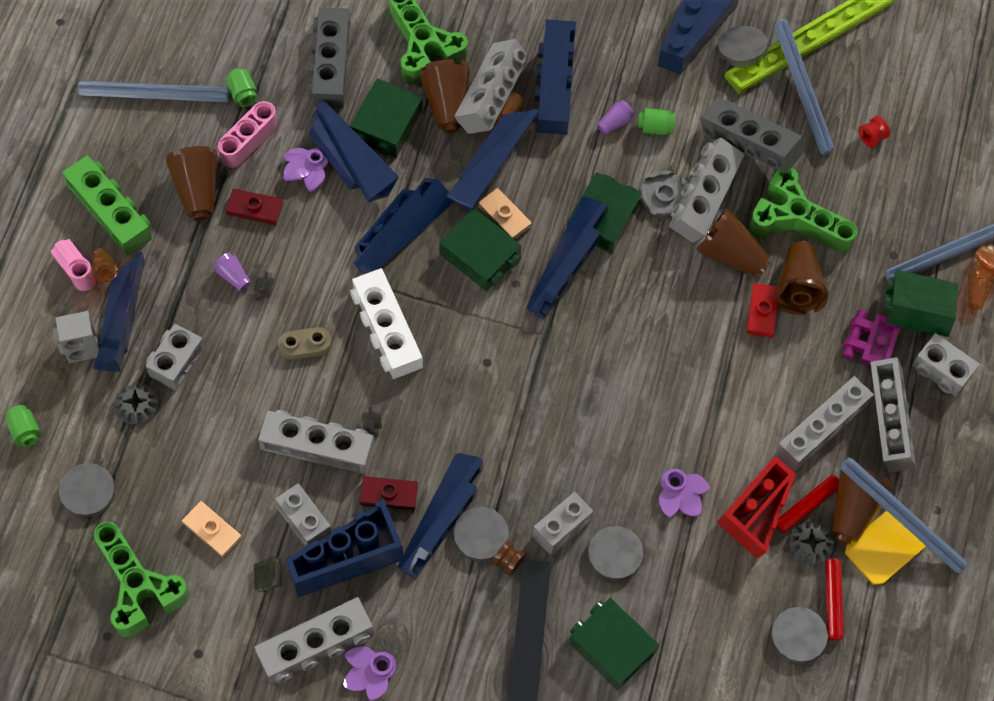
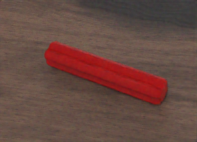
M830 475L778 518L776 528L781 533H786L838 490L839 479L835 475Z
M827 559L825 573L828 639L839 641L844 637L842 566L840 559Z

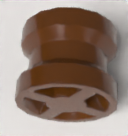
M506 541L494 556L492 563L495 566L503 567L505 573L511 576L522 564L526 553L517 551L513 547V543Z

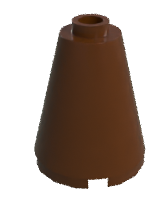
M454 59L430 62L426 64L425 70L420 68L419 71L438 128L444 130L445 133L458 132L462 126L454 116L468 90L469 63L461 60V65L454 64Z
M193 146L181 148V154L175 156L173 151L165 156L166 165L187 216L193 218L194 221L207 220L214 209L217 150L213 149L210 152L207 146Z
M727 208L715 221L712 228L708 230L706 236L703 237L696 248L700 253L753 277L757 273L762 275L770 265V262L767 261L769 258L768 253L735 214Z
M805 241L796 242L789 247L775 290V302L779 303L781 310L790 314L806 315V311L813 309L814 313L818 312L826 306L828 301V291L815 248Z
M864 469L890 493L893 491L895 486L893 482L883 477L882 481H879L874 476V472ZM840 470L832 532L836 534V540L851 545L852 541L858 542L882 506L842 470Z

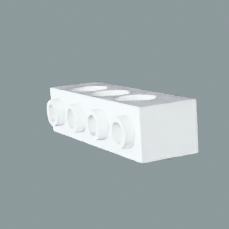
M382 268L352 279L353 289L350 290L352 300L355 305L360 304L362 312H360L361 320L364 326H369L372 331L370 339L374 349H380L382 357H380V362L384 371H389L392 378L396 379L422 369V355ZM371 300L381 301L377 305H372L369 303ZM382 322L391 323L388 327L379 326ZM392 344H398L401 346V348L397 350H392L389 348V346Z

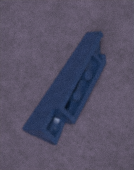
M325 101L320 102L313 115L314 119L309 136L350 190L360 188L368 202L388 197L398 180V175Z
M533 109L502 115L460 174L459 178L461 181L445 197L464 211H469L538 111Z
M424 178L415 191L403 189L355 245V252L359 257L353 264L363 275L382 267L453 204L451 200L445 197L449 191L440 180Z
M584 196L577 206L527 305V309L542 320L602 239L601 232L596 230V228L608 213L606 204Z
M138 252L132 261L113 273L99 343L100 350L94 363V370L121 372L124 354L128 351L145 261L142 252Z
M457 453L454 456L403 555L404 560L398 564V568L416 580L454 528L458 518L476 498L477 487L472 483L483 470V459L462 453Z

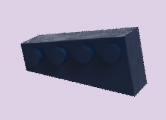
M683 0L661 47L658 66L681 74L699 53L701 47L711 39L716 29L725 22L726 17L731 11L735 10L739 0Z
M546 19L544 43H539L538 58H543L542 64H537L536 79H541V86L536 85L534 100L539 101V107H534L538 113L533 119V122L538 123L537 133L567 135L576 31L575 21Z
M381 499L375 503V507L367 512L362 511L354 516V520L341 528L338 526L330 531V535L320 541H314L287 558L286 562L299 598L404 560L401 541L385 501Z

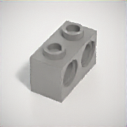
M88 311L55 317L57 328H53L55 343L58 344L60 355L65 354L69 363L97 358L100 350L99 343Z
M174 324L171 330H167L163 334L160 346L156 352H151L146 360V369L149 377L177 391L205 350L203 338ZM178 343H186V346L183 348H175ZM164 364L172 365L168 370L160 369Z
M935 333L918 354L912 367L921 376L937 383L942 391L948 394L951 393L956 397L980 364ZM928 356L935 357L938 362L931 361ZM950 372L958 373L960 378L954 377Z
M299 483L275 498L278 511L305 547L316 540L320 541L330 535L331 527Z
M574 491L534 526L532 537L552 556L591 523L594 511Z

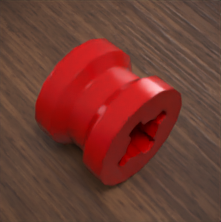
M875 116L870 119L869 124H863L858 128V134L865 145L873 148L879 144V140H885L890 137V129L881 117Z

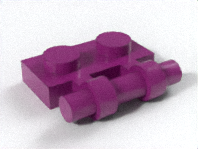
M858 310L850 323V335L843 344L845 349L843 358L852 360L855 352H860L863 354L860 363L871 366L873 361L890 359L901 326L886 323V316L876 314L873 322L866 320L867 312ZM861 332L869 333L867 342L859 340Z

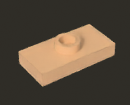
M499 188L478 202V207L491 221L513 239L518 238L532 226V222Z
M202 501L182 520V523L222 558L242 539V535Z

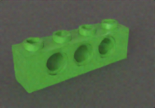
M87 155L62 172L66 185L126 256L152 239L149 229L152 225L144 214L139 216L135 211L136 206L128 196L124 198L121 195V189L113 178L109 180L105 176L106 171L98 161L93 162ZM94 184H99V185H98L97 187H95V188H89L90 186H92V185H94ZM108 202H114L110 206H105ZM123 220H129V222L125 224H120V222Z

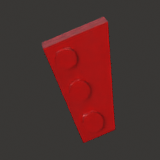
M774 456L716 521L717 524L757 559L764 555L769 548L770 539L778 524L779 515L786 503L796 473L778 457Z

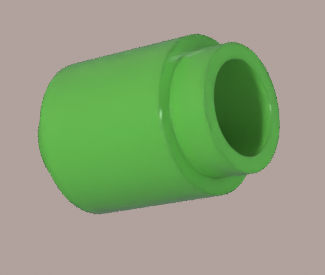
M240 68L232 70L225 81L234 101L240 107L253 105L258 100V91L249 71Z
M645 108L644 113L639 112L638 128H642V133L656 135L673 134L675 113H669V110Z
M18 405L9 409L6 413V424L15 444L23 447L34 445L41 436V431L32 411L27 409L25 405Z

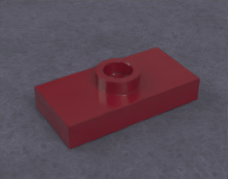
M232 189L226 208V215L277 225L283 206V199Z
M363 476L360 505L375 507V503L384 499L387 508L415 511L418 482Z

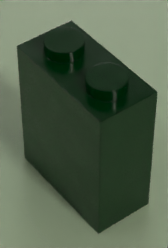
M377 78L350 127L368 146L377 149L383 155L398 157L423 111V97Z
M596 172L571 213L567 226L582 197L587 196L603 202L608 207V213L596 228V230L601 232L602 237L596 247L613 254L640 207L642 194L632 186L622 185L611 176Z
M475 208L439 242V254L486 292L492 285L497 286L504 278V273L509 268H515L522 258L521 244Z
M896 269L893 280L888 279L885 288V294L889 295L886 296L883 311L887 312L886 323L949 337L956 320L958 283Z
M610 597L605 603L599 601L589 612L591 616L585 622L580 620L572 627L569 644L618 691L657 652L659 644Z

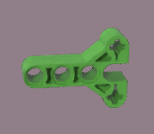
M388 0L389 12L409 43L407 53L401 58V77L404 82L413 85L422 82L419 69H426V64L431 62L427 57L429 55H436L441 60L454 59V64L459 65L461 60L465 61L467 59L468 40L464 34L460 32L450 33L431 26L415 0Z
M791 167L787 173L777 170L769 183L766 196L782 205H776L761 198L754 209L750 221V232L755 237L764 238L773 232L794 230L837 252L849 251L858 232L855 224L807 200L798 183V173L794 168ZM793 211L799 212L801 215H795ZM816 223H821L825 227H820ZM839 234H843L848 238H842Z
M103 522L96 527L94 538L121 583L118 604L112 611L110 619L114 629L120 636L131 637L150 626L140 609L144 599L148 597L156 598L167 615L188 601L189 590L181 576H164L143 569L119 528L114 523ZM107 534L115 535L114 539L110 542L102 541ZM122 556L129 557L128 562L125 564H116L118 558ZM134 579L143 580L139 587H130V583ZM176 588L179 590V593L175 595L171 592V589ZM125 617L129 620V623L126 625L121 621Z

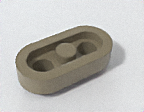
M322 327L289 331L282 334L278 340L280 354L289 360L324 355L330 350L332 345L330 333ZM315 337L322 338L319 342H315L313 339ZM289 341L296 342V344L293 346L287 345Z

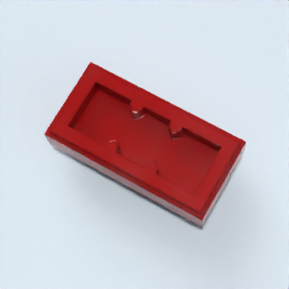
M753 283L747 334L773 338L778 304L777 301L775 302L777 286Z

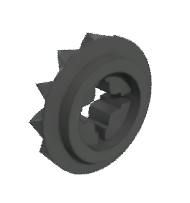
M135 382L130 386L124 385L123 390L116 393L114 403L116 414L122 421L129 424L147 422L154 416L158 408V398L155 391L149 388L147 384L142 385ZM135 395L138 396L140 401H143V403L138 404L137 412H135L132 404H129V402H133Z
M809 521L799 524L793 530L789 539V545L792 554L800 562L808 565H818L825 562L831 556L834 540L831 537L830 530H826L821 523L816 524ZM810 534H812L814 541L821 542L816 544L814 553L810 544H805L804 542L808 541Z

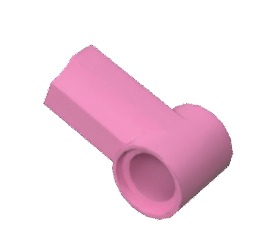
M70 239L60 240L54 244V248L50 252L72 280L74 287L80 291H87L93 288L96 283L93 269L89 261L84 259Z

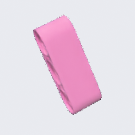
M262 101L255 104L220 139L218 150L221 163L228 168L239 166L276 129L277 117L272 103ZM252 133L250 136H244V134ZM235 150L233 153H226L227 151Z

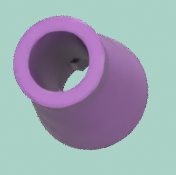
M621 100L619 103L615 102L596 126L606 136L610 132L630 123L631 118L635 114L632 108L624 100Z
M230 252L225 253L214 263L213 266L217 269L216 273L236 287L239 292L251 284V280L247 277L236 255L232 256Z

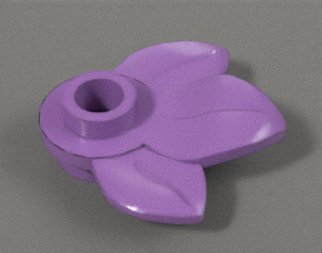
M293 148L283 155L284 159L289 162L284 169V181L304 179L305 186L309 192L316 190L324 182V169L328 166L329 161L319 148L309 150ZM315 157L320 158L318 161L312 160V158Z
M679 469L666 471L661 479L663 491L659 496V505L662 512L668 518L675 515L678 510L688 516H700L702 503L699 495L710 489L707 481L700 475H686ZM677 480L679 486L673 487L670 481Z
M364 646L348 650L344 656L353 668L349 671L343 682L344 688L354 692L366 690L370 701L383 696L388 689V679L396 671L394 657L387 652L375 653L369 647ZM379 663H386L388 666L386 670L379 671L377 669Z

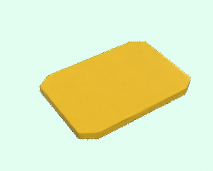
M885 511L868 526L858 542L852 541L851 545H846L844 555L873 585L884 584L919 554L926 545L888 511Z

